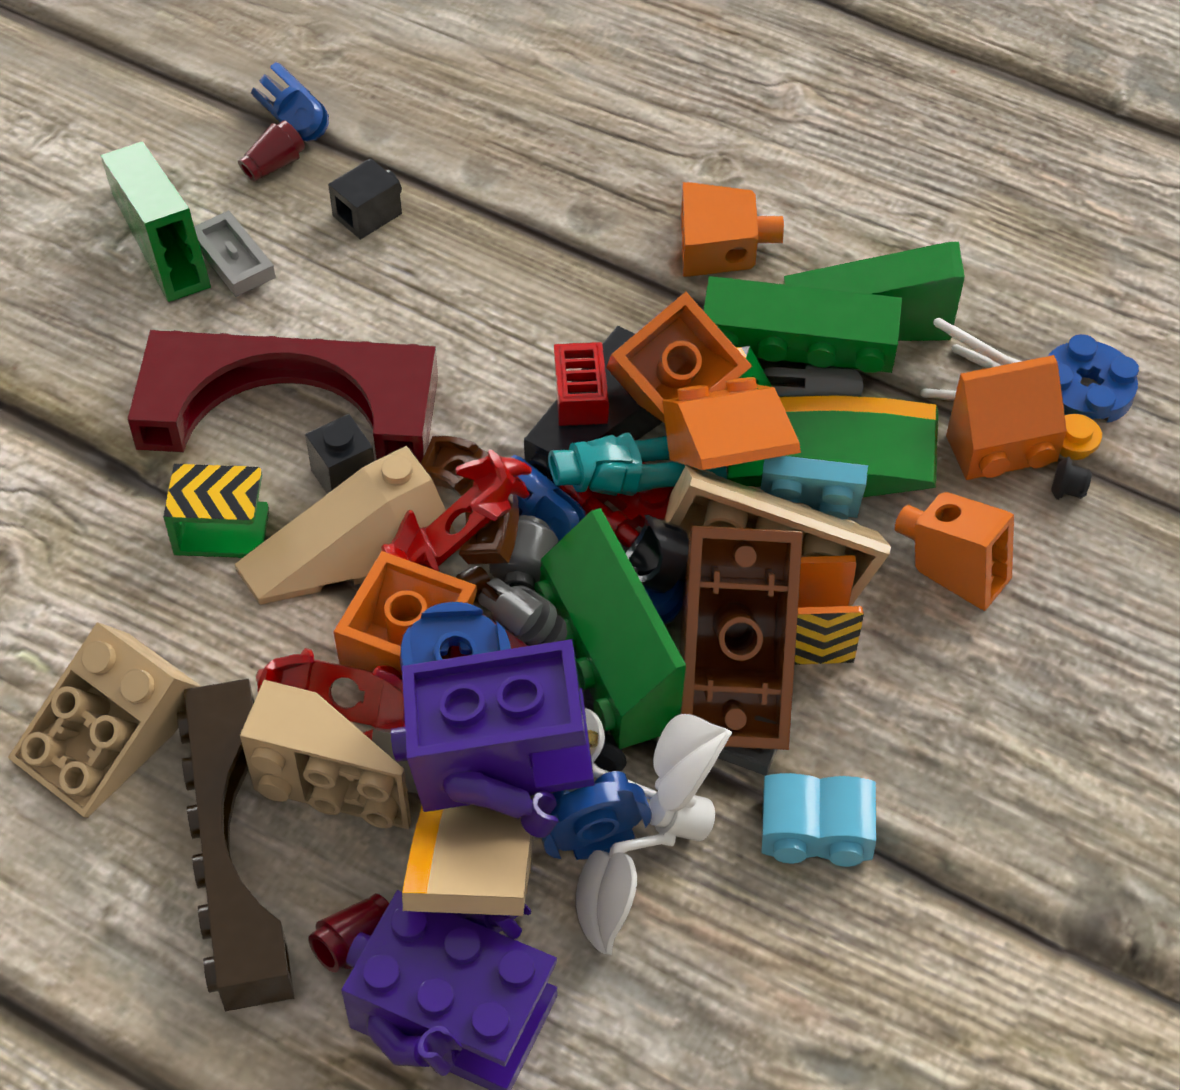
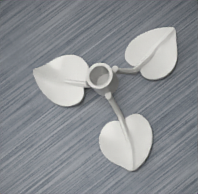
M585 708L593 775L595 778H598L608 773V771L599 768L594 763L603 748L605 734L600 718L592 710ZM691 714L677 715L664 728L654 752L653 765L656 774L659 776L655 782V788L658 791L628 780L629 783L639 785L643 789L646 798L650 800L649 806L652 812L650 824L655 826L659 834L614 843L609 853L596 850L589 856L582 869L576 890L577 916L585 936L601 953L612 955L614 939L629 914L636 892L637 872L632 858L625 854V852L661 844L672 847L675 844L676 837L703 841L710 834L715 821L714 805L710 799L695 794L731 736L732 732L730 730L711 724Z

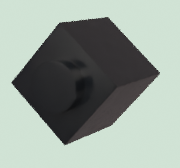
M371 158L328 184L332 216L360 240L402 214L400 198L402 187L398 178L392 171H385Z
M350 414L305 434L311 471L327 494L362 467L374 462L373 447Z

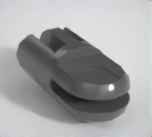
M805 363V369L780 367L763 369L770 383L803 386V388L772 386L775 387L779 397L833 395L861 397L864 388L862 377L858 371L850 368L835 366L817 367Z
M494 578L487 584L501 594L497 601H493L480 592L478 603L493 613L494 622L497 623L498 621L506 631L526 645L532 646L564 641L566 639L567 629L565 620L557 615L556 608L550 601L525 586L510 587L500 579Z

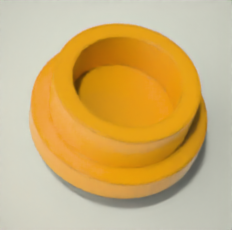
M1065 415L1067 432L1060 454L1066 458L1071 457L1072 460L1087 458L1100 445L1102 431L1099 425L1085 415Z

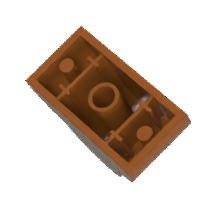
M691 526L681 615L680 654L686 663L681 714H691L711 724L730 730L732 734L724 747L789 750L802 531ZM755 716L775 721L776 724L755 720Z

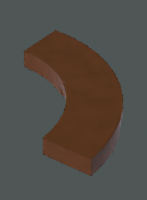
M432 436L421 465L432 478L435 486L451 489L460 496H463L472 488L474 480L456 475V467L473 460L482 459L488 456V452L479 448L476 443L463 438ZM510 494L508 497L511 506L508 513L496 521L490 520L461 546L459 555L467 564L509 563L518 532L519 508L516 494ZM465 512L466 524L472 512Z

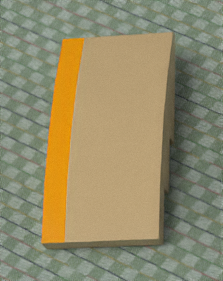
M467 805L424 812L421 806L402 891L403 911L524 916L525 895L528 890L529 874H531L534 836L525 831L521 824V817L519 819L492 809Z

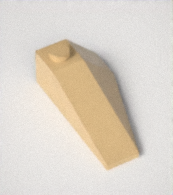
M405 446L362 467L236 562L235 568L259 605L321 592L324 585L353 579L354 585L361 584L381 553L382 545L390 544L395 538L408 510L414 512L419 527L423 528L428 527L446 509L432 478L409 448ZM451 525L450 534H455L456 531L453 525Z

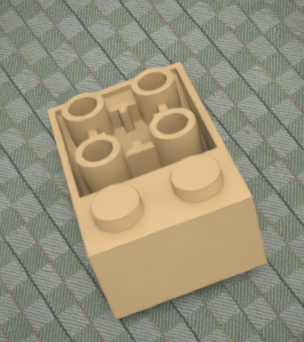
M97 622L8 758L80 815L88 818L175 734L178 729L177 712L186 711L184 689L201 686L129 633Z
M264 680L240 734L254 790L273 801L284 802L290 799L310 804L314 809L324 814L337 815L341 812L361 817L367 823L379 828L396 826L409 830L411 815L404 768L318 693Z

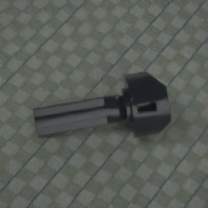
M645 515L644 526L632 546L626 551V555L646 590L655 593H665L672 589L678 580L684 582L687 572L689 538L687 532L681 526Z

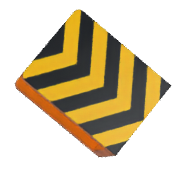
M855 556L801 557L794 665L854 663L864 617L862 606H849L857 565Z

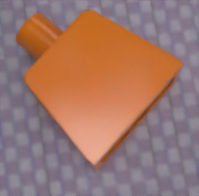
M683 182L681 205L683 277L753 268L756 265L758 243H783V216H757L756 194L752 190Z
M944 492L940 493L925 511L908 504L898 514L895 522V531L915 541V567L918 571L977 608L986 611L1012 579L1013 513Z

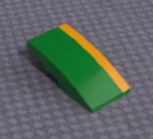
M856 396L779 397L800 442L801 453L786 456L868 465L863 498L936 488L939 413L937 405L890 398ZM764 459L729 465L727 479L745 486H761Z

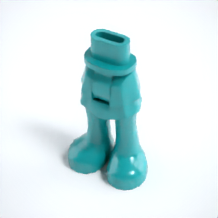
M629 432L618 437L609 435L589 442L571 443L569 450H551L548 456L549 468L556 486L573 485L577 492H585L589 487L593 492L616 496L618 493L633 496L636 492L675 487L686 466L674 461L642 464V462L670 460L667 435L646 440H634ZM726 466L706 469L719 477L727 479Z

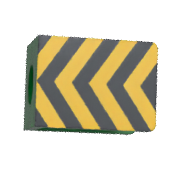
M174 464L163 515L173 555L243 558L262 544L265 540L269 505L267 502L258 501L262 481L261 468Z

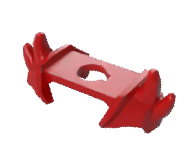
M491 449L488 451V456L457 466L456 475L474 480L472 488L428 527L420 528L414 512L408 510L395 538L390 544H383L381 550L440 571L438 566L490 520L496 521L510 511L511 506L508 500L510 494H516L524 499L529 496L525 483L518 476L531 474L532 468L518 459L500 457ZM472 512L465 527L458 533L450 534L453 521L462 513Z
M305 648L301 654H292L271 660L264 668L259 669L255 675L258 692L264 680L318 693L351 722L382 729L405 726L403 679L400 672L390 665H380L374 671L316 660L314 659L312 649ZM339 678L353 680L358 685L360 691H365L364 700L359 701L352 707L338 705L332 697L331 688L333 683ZM373 729L363 732L372 740Z

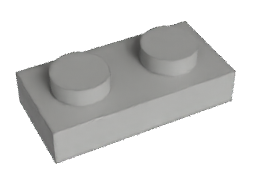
M229 210L194 226L202 255L235 297L276 278L272 262Z

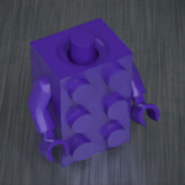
M572 639L402 666L405 726L391 728L392 750L396 762L408 761L424 812L467 805L484 807L519 819L521 817V824L526 832L537 838H544L551 833L558 823V819L550 815L557 806L556 798L550 792L595 786L582 688L579 689Z
M397 890L373 934L370 936L360 932L350 946L346 964L353 967L341 989L349 1027L369 1036L394 1065L431 1066L441 1076H446L450 1072L488 1090H512L558 996L557 986L547 983L556 966L557 957L514 940L518 939L522 933L521 927L514 921L518 916L403 911L402 891ZM525 904V905H524V915H528V916H529L532 911H531V909Z

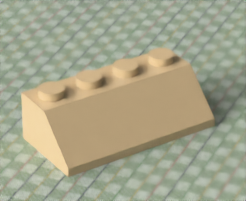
M687 465L671 492L664 520L681 526L687 532L688 538H690L691 526L802 531L801 557L844 555L856 557L857 565L849 606L853 605L889 556L891 548L890 544L878 531L861 526L855 521L841 519L812 509L806 504L794 503L768 494L757 487L745 486L719 477L713 472L699 470Z

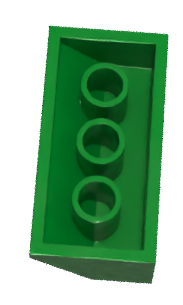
M709 276L704 312L736 348L750 346L757 358L771 362L783 360L809 363L817 367L853 368L867 373H892L898 347L902 298Z
M595 509L590 511L541 558L540 581L535 582L534 589L536 593L550 601L555 606L557 615L565 620L567 629L565 640L572 639L579 687L583 691L589 689L594 699V713L600 718L604 732L609 730L617 747L622 749L660 737L670 720L681 714L686 663L602 509Z

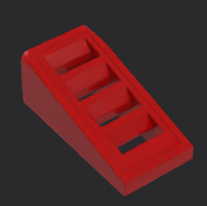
M602 342L554 344L559 426L608 424L609 401ZM594 368L593 370H570V371H566V369ZM595 380V381H585V382H567V381ZM575 392H596V393L568 394V393H575Z

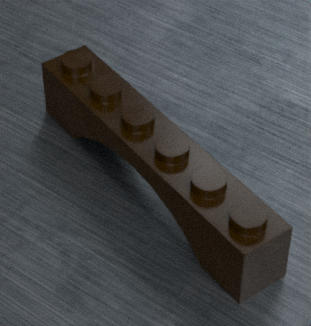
M249 678L184 689L186 711L177 712V722L182 744L190 743L191 757L182 758V768L187 791L195 790L197 804L187 806V815L192 839H201L202 853L192 855L197 888L206 887L208 904L198 906V917L203 940L212 938L213 956L203 959L208 992H219L225 1012L295 999L288 946L282 923L260 905L243 884L230 856V823L235 799L249 771L240 738L242 729L254 704Z

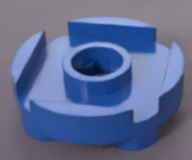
M1084 334L1073 336L1069 343L1060 345L1049 353L1048 356L1054 355L1058 362L1065 415L1081 414L1091 419H1104L1108 417L1107 423L1120 419L1129 411L1138 389L1137 375L1139 365L1134 359L1125 356L1119 350L1107 344L1096 342L1094 338ZM1090 378L1098 384L1091 383L1087 387L1081 384V379Z
M463 602L437 604L422 612L421 618L413 623L411 628L409 626L404 633L400 653L401 671L402 666L443 660L441 656L448 654L450 646H459L461 654L475 655L511 649L510 641L505 629L497 621L495 625L491 619L483 616L482 609Z
M612 771L598 777L594 782L595 786L582 787L572 792L557 791L552 793L556 798L557 806L550 815L555 816L558 819V823L548 836L541 838L546 853L553 858L561 859L559 850H573L576 860L588 859L596 850L609 853L614 843L635 839L632 828L638 825L641 820H643L646 828L652 818V812L643 789L637 784L629 783L624 772Z

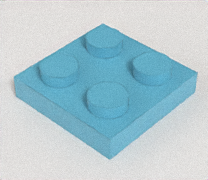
M791 456L764 459L761 490L794 503L806 504L812 509L841 519H848V517L857 518L866 487L868 465Z

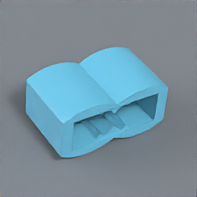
M794 773L771 774L764 777L762 854L773 856L777 861L789 864L800 863L806 858L818 856L830 860L835 865L844 867L856 866L863 861L873 859L876 845L875 781L851 776H834L819 779L809 775Z

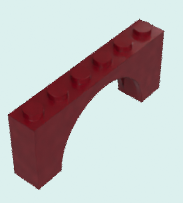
M150 330L127 419L136 450L184 453L186 444L198 423L223 401L256 387L272 384H303L319 387L341 396L364 415L373 430L376 460L407 446L421 464L429 444L438 382L436 346L372 343L369 341H336L319 338L301 339L276 336L231 335L227 333H195L177 330Z

